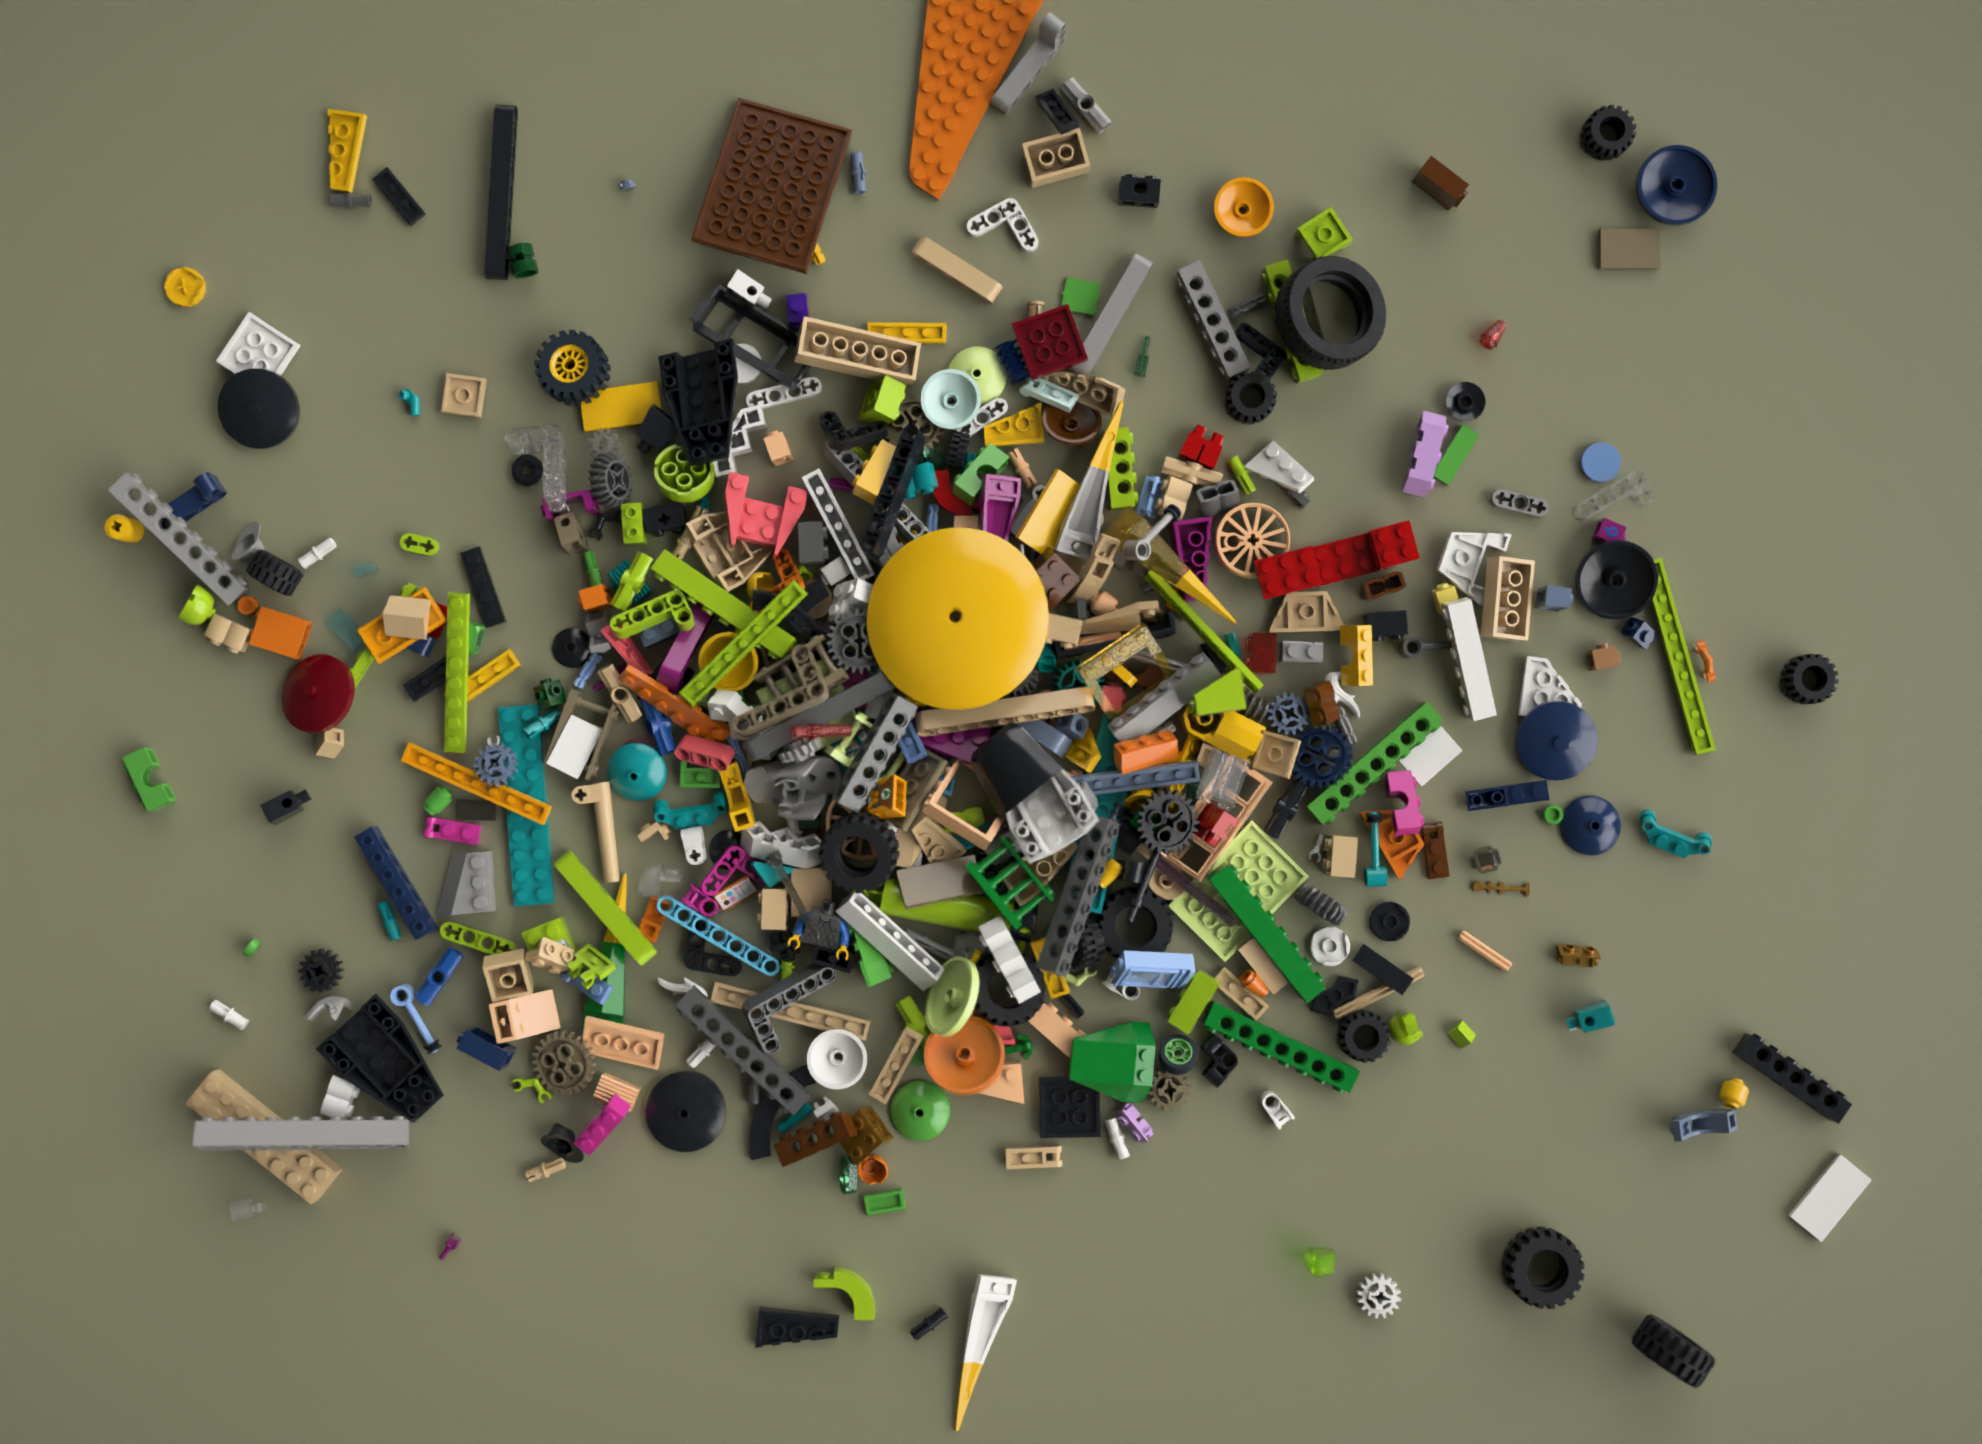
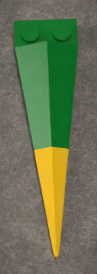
M626 873L622 877L615 901L625 914ZM608 928L600 953L615 963L616 969L603 979L612 985L613 989L604 1005L587 996L581 1030H583L586 1016L624 1024L625 947Z

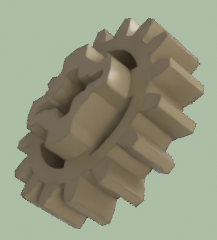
M1157 1070L1158 1076L1153 1075L1152 1089L1148 1092V1094L1153 1095L1150 1098L1151 1102L1157 1101L1155 1106L1159 1108L1162 1105L1163 1111L1170 1107L1171 1111L1174 1112L1175 1106L1182 1109L1180 1104L1182 1102L1188 1103L1185 1097H1191V1094L1187 1092L1191 1085L1185 1084L1189 1079L1187 1077L1182 1078L1183 1075L1170 1074L1166 1070H1164V1073ZM1171 1077L1177 1078L1181 1084L1174 1083ZM1162 1078H1164L1163 1083L1160 1086H1157L1158 1082ZM1168 1081L1171 1087L1174 1088L1171 1090V1098L1167 1091H1164L1167 1089ZM1182 1093L1180 1098L1175 1101L1177 1094ZM1157 1095L1166 1097L1167 1102L1160 1100Z

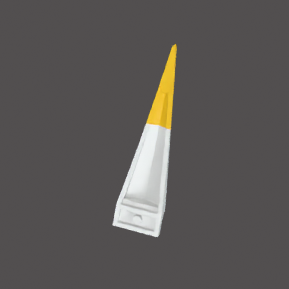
M982 1274L977 1276L975 1290L972 1293L954 1424L956 1431L960 1428L970 1396L989 1348L1013 1300L1017 1281L1014 1278Z

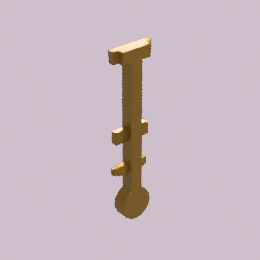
M1479 881L1474 882L1472 885L1473 890L1477 892L1483 889H1487L1488 893L1491 892V889L1499 890V894H1503V890L1525 891L1524 896H1529L1530 885L1525 882V887L1503 886L1504 882H1499V886L1491 885V881H1488L1487 885H1483Z

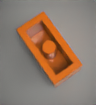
M603 584L579 590L580 596L577 597L579 606L587 612L594 613L614 607L610 604L612 597L609 587Z

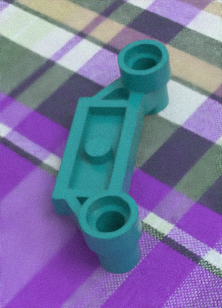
M718 791L714 793L711 804L669 809V803L665 800H657L653 804L654 819L657 822H664L673 826L674 830L700 825H713L714 820L726 811L728 799L725 792Z
M1645 809L1640 812L1639 820L1648 836V844L1682 858L1699 853L1706 855L1711 851L1712 839L1710 834L1700 832L1695 836V839H1692L1658 825L1654 811Z

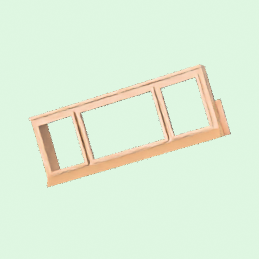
M1229 756L1196 802V808L1193 812H1197L1200 815L1218 790L1243 807L1236 818L1239 822L1235 827L1230 826L1225 833L1227 840L1221 839L1216 848H1213L1191 833L1194 836V839L1191 840L1211 853L1198 873L1173 857L1170 850L1167 855L1161 852L1162 857L1160 860L1178 873L1184 871L1202 884L1273 782L1256 770L1252 769L1251 771ZM1234 766L1260 783L1248 802L1221 785ZM1182 822V824L1179 826V828H1178L1177 830H1179V829L1182 828L1183 822Z

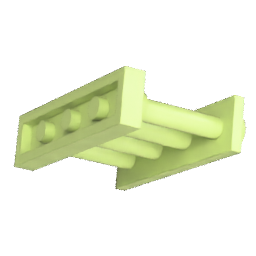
M852 711L849 712L856 720L839 746L836 745L834 748L828 744L824 750L848 767L855 755H852L851 758L846 756V748L862 724L870 728L873 725L867 721L869 717L860 711L857 714ZM885 733L884 737L888 738L889 735ZM903 751L900 752L887 774L883 775L882 778L879 776L876 782L897 773L906 759ZM869 767L864 769L863 775L869 772Z

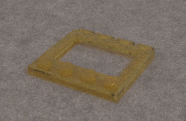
M1144 623L1076 668L1110 722L1124 714L1130 706L1142 700L1147 693L1156 689L1162 681L1175 674ZM1147 647L1165 677L1115 710L1097 680Z

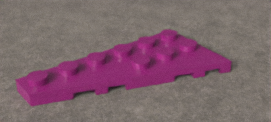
M917 708L916 713L932 709ZM914 717V718L912 719V722H913V724H914V726H915V729H916V722H915V717ZM871 718V724H873L876 719ZM991 727L919 737L925 748L950 758L954 757L962 760L963 763L970 765L972 764V753L990 738Z

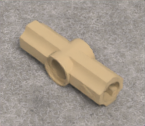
M1168 456L1165 457L1161 470L1162 474L1189 482L1193 486H1216L1221 482L1223 476L1222 473L1203 468L1198 463L1184 462Z
M608 664L600 669L598 674L627 723H631L643 716L642 711L630 693L629 687H626L617 679L620 674L614 664ZM623 689L626 695L622 698L617 697L615 691Z

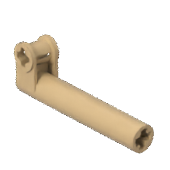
M610 782L578 786L572 791L573 801L578 804L594 803L604 883L620 881ZM580 789H582V792H586L587 794L585 797H583V801H581L580 797H577V794L580 793Z

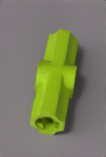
M640 551L637 552L631 566L623 573L620 579V586L610 603L611 605L624 612L628 610L635 595L641 591L645 583V576L654 561L653 558Z
M908 995L895 1005L906 1021V1026L924 1036L920 1042L924 1050L931 1031L927 1026L924 1013L920 1012L913 998Z

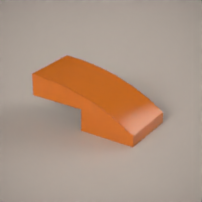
M651 896L639 930L650 942L655 943L666 916L657 909L659 898ZM662 900L660 903L661 908L668 910L670 902Z

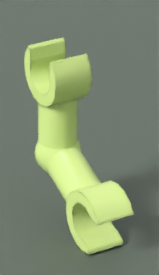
M1085 968L1077 977L1067 973L1065 979L1078 987L1088 977L1095 976L1097 970L1089 974L1087 968Z

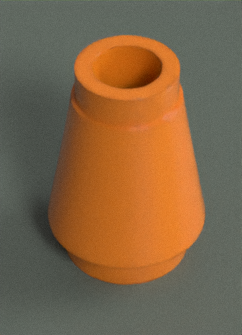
M1249 969L1241 975L1240 982L1242 987L1261 998L1268 994L1269 988H1267L1255 971Z

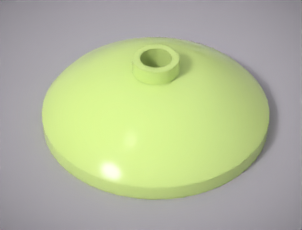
M976 346L962 350L952 359L948 368L963 371L974 379L980 390V406L986 405L993 399L998 398L1006 385L1007 372L1002 359L994 351L985 347ZM974 371H980L981 375L975 377L973 373Z

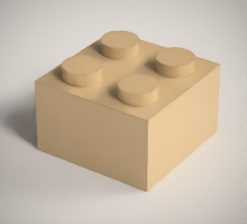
M1327 835V839H1324L1323 843L1326 859L1322 860V870L1325 871V875L1355 878L1358 837Z
M763 888L758 895V904L762 905V911L758 913V925H761V930L788 929L790 888Z
M524 948L484 956L483 971L492 1002L533 994L534 982L528 961L525 960L526 953Z

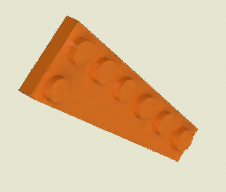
M630 664L617 678L626 687H629L642 699H645L658 711H661L674 723L685 729L690 735L722 743L731 734L729 724L724 721L710 719V716L701 712V707L698 705L692 707L684 701L681 695H673L669 692L668 687L655 681Z

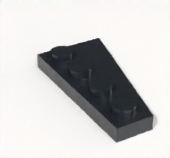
M759 1307L755 1348L770 1344L772 1346L781 1345V1343L786 1342L798 1343L801 1340L809 1339L814 1341L837 1338L840 1315Z

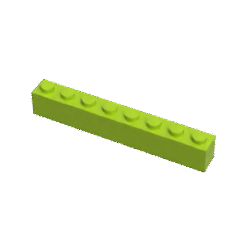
M666 549L663 550L651 567L655 573L653 576L662 583L664 581L670 583L669 587L672 590H678L686 594L688 601L694 605L696 603L702 605L704 612L710 616L715 614L719 617L718 621L726 627L731 625L735 628L734 632L737 634L759 614ZM776 625L755 647L758 649L763 647L768 651L767 655L777 661L778 658L781 660L789 655L797 640Z

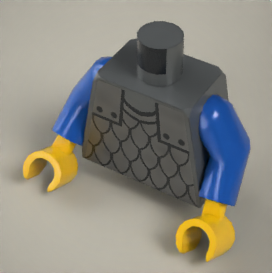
M824 899L822 908L815 906L812 911L804 913L797 920L792 932L793 937L788 940L787 946L789 947L790 941L793 940L797 943L796 950L800 946L801 941L838 950L836 953L838 960L839 954L844 952L846 953L845 960H847L849 955L846 948L849 945L850 932L846 921L834 911L835 902L830 899Z

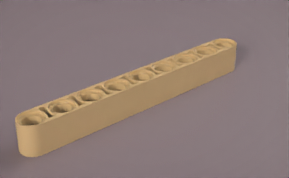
M1081 687L1000 699L971 709L949 710L939 708L920 711L915 715L917 735L925 737L1007 725L1009 722L1021 723L1088 713L1095 709L1092 688Z

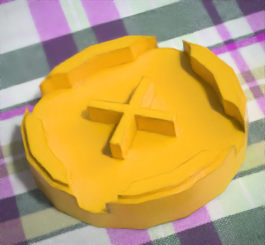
M183 267L174 269L166 277L164 288L166 289L167 298L171 302L181 307H192L203 299L206 292V283L196 270Z

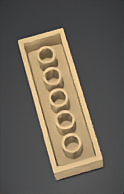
M804 316L799 328L794 362L876 381L884 375H888L905 384L907 388H911L916 380L921 343Z

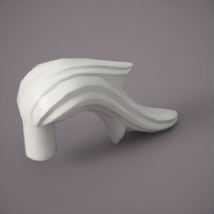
M1341 671L1328 673L1324 681L1331 682L1334 688V700L1336 703L1338 701L1344 703L1352 710L1356 718L1359 719L1360 711L1353 700L1355 695L1345 693L1339 686L1338 680L1341 679Z
M658 978V982L663 988L673 992L672 996L686 994L695 985L708 997L707 992L701 986L687 978H684L685 983L682 984L670 983ZM694 1006L693 1012H696L701 1006Z

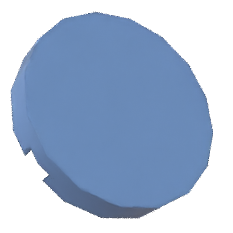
M1604 442L1595 443L1582 453L1580 467L1589 480L1597 483L1606 482L1614 478L1619 472L1621 457L1617 449L1611 444Z

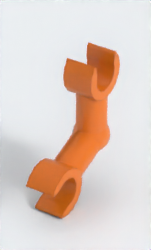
M1705 641L1695 642L1697 647L1694 648L1696 653L1700 654L1703 659L1705 669L1703 671V678H1707L1708 683L1715 681L1713 658L1707 651Z

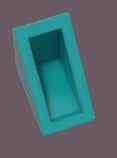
M750 861V866L764 886L769 889L793 872L792 867Z

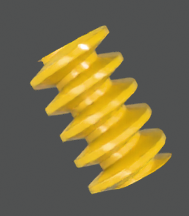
M112 515L106 520L104 525L105 532L110 538L123 542L137 543L144 535L142 523L124 515Z

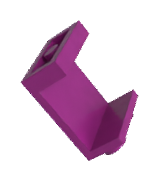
M590 489L542 499L543 505L540 506L543 517H546L547 520L554 524V518L557 517L555 507L584 501L587 512L592 515L600 514L599 503L594 501V495H591Z

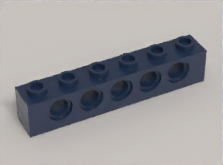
M370 827L354 837L415 940L423 939L439 929L379 827Z

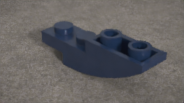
M1547 780L1465 791L1468 811L1550 800Z

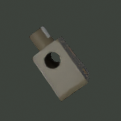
M568 505L558 507L559 516L554 518L561 546L570 555L588 550L589 546L579 518L573 512H570Z

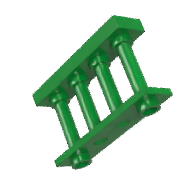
M1002 836L999 839L1003 843L980 863L976 862L973 864L970 861L965 865V868L1013 929L1017 930L1022 926L1020 923L1023 920L1022 917L1045 898L1052 902L1054 900L1052 897L1054 893L1048 885H1042L1014 850L1016 847L1014 842L1009 837L1005 838ZM1006 851H1009L1015 858V861L992 879L986 880L982 875L984 869ZM1021 866L1028 876L1005 895L999 896L995 891L996 885ZM1034 882L1041 892L1019 910L1012 912L1007 906L1010 904L1009 901Z

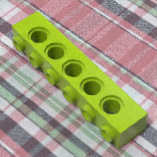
M1288 259L1265 266L1263 273H1261L1262 282L1264 285L1267 284L1269 290L1267 292L1268 301L1270 304L1273 303L1274 310L1276 298L1278 297L1277 294L1280 290L1274 285V282L1281 281L1284 283L1292 274ZM1287 347L1284 349L1287 355L1286 359L1291 361L1292 367L1290 372L1292 378L1296 379L1297 384L1318 378L1323 374L1322 369L1314 368L1307 364H1300L1298 358Z

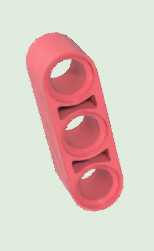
M684 735L674 750L676 757L682 761L719 771L726 770L735 756V751L731 746L693 735Z

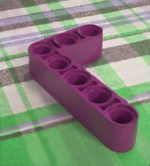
M696 603L691 610L695 620L693 629L690 631L681 630L658 673V682L668 687L669 692L673 695H680L684 672L715 614L710 616L702 610L703 606L699 603Z

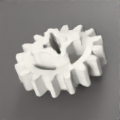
M1372 1273V1279L1364 1277L1366 1283L1360 1282L1359 1285L1362 1287V1290L1356 1291L1361 1296L1357 1298V1301L1363 1303L1360 1306L1361 1309L1366 1310L1368 1316L1373 1313L1375 1318H1378L1379 1314L1386 1318L1387 1312L1393 1315L1391 1309H1398L1396 1301H1401V1298L1397 1296V1294L1401 1293V1290L1396 1288L1398 1284L1395 1281L1391 1282L1392 1278L1389 1275L1384 1279L1383 1273H1380L1379 1277ZM1385 1284L1390 1287L1392 1293L1385 1291ZM1379 1292H1381L1383 1296H1379L1377 1299L1375 1295H1379ZM1366 1298L1372 1300L1373 1307L1367 1303Z

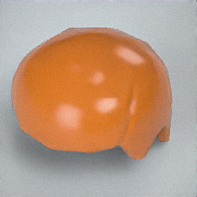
M870 1154L857 1165V1174L862 1181L869 1185L875 1183L882 1184L888 1176V1166L885 1159L880 1155Z

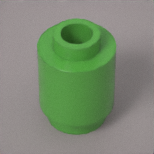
M438 786L425 799L424 809L433 816L437 813L440 814L453 800L452 792L445 786Z

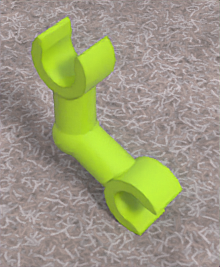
M534 1077L525 1080L515 1078L512 1081L520 1082L521 1084L520 1088L513 1090L515 1092L534 1086L539 1094L538 1100L541 1104L545 1103L542 1098L543 1094L548 1095L549 1099H552V1093L549 1090H545L543 1085H540L539 1078L536 1079Z

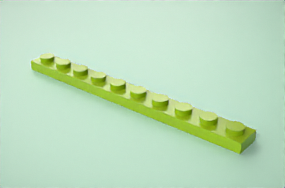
M1662 558L1654 559L1658 571V586L1651 604L1694 755L1714 751L1716 748Z

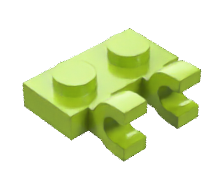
M589 943L573 955L574 961L566 965L567 969L570 970L568 975L573 979L581 973L583 967L588 970L579 975L580 979L583 980L581 985L586 990L593 985L596 978L601 981L616 969L615 963Z

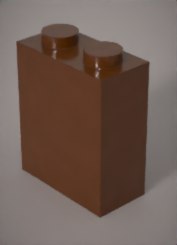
M1432 155L1412 180L1413 184L1448 211L1452 206L1457 208L1468 194L1465 190L1469 184Z

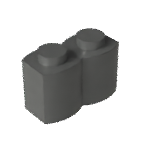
M1226 480L1218 483L1216 486H1206L1196 492L1198 508L1202 517H1213L1221 511L1228 512L1240 505L1239 489L1234 480Z

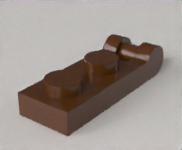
M1442 821L1435 822L1432 825L1425 823L1421 827L1428 879L1450 877ZM1436 832V838L1430 839V833Z

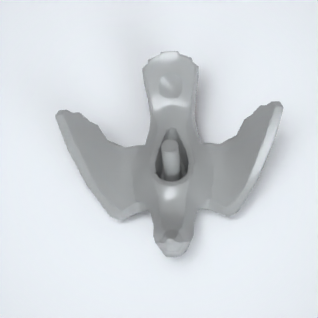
M330 996L318 1001L303 1018L305 1021L309 1019L313 1021L324 1009H328V1016H331L333 1021H336L343 1007L352 1011V1007L347 998Z

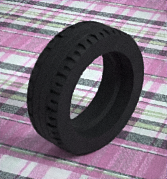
M1322 256L1310 260L1284 281L1277 294L1275 322L1278 333L1285 346L1296 358L1314 368L1335 370L1347 367L1372 351L1383 335L1386 322V304L1382 291L1372 275L1361 265L1350 259L1337 256ZM1319 281L1331 283L1342 289L1351 299L1356 309L1358 324L1355 337L1348 343L1335 345L1326 342L1317 336L1308 325L1303 311V297L1306 289L1311 284Z

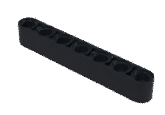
M915 425L906 426L901 433L860 542L862 551L871 559L880 558L885 551L925 444V436Z

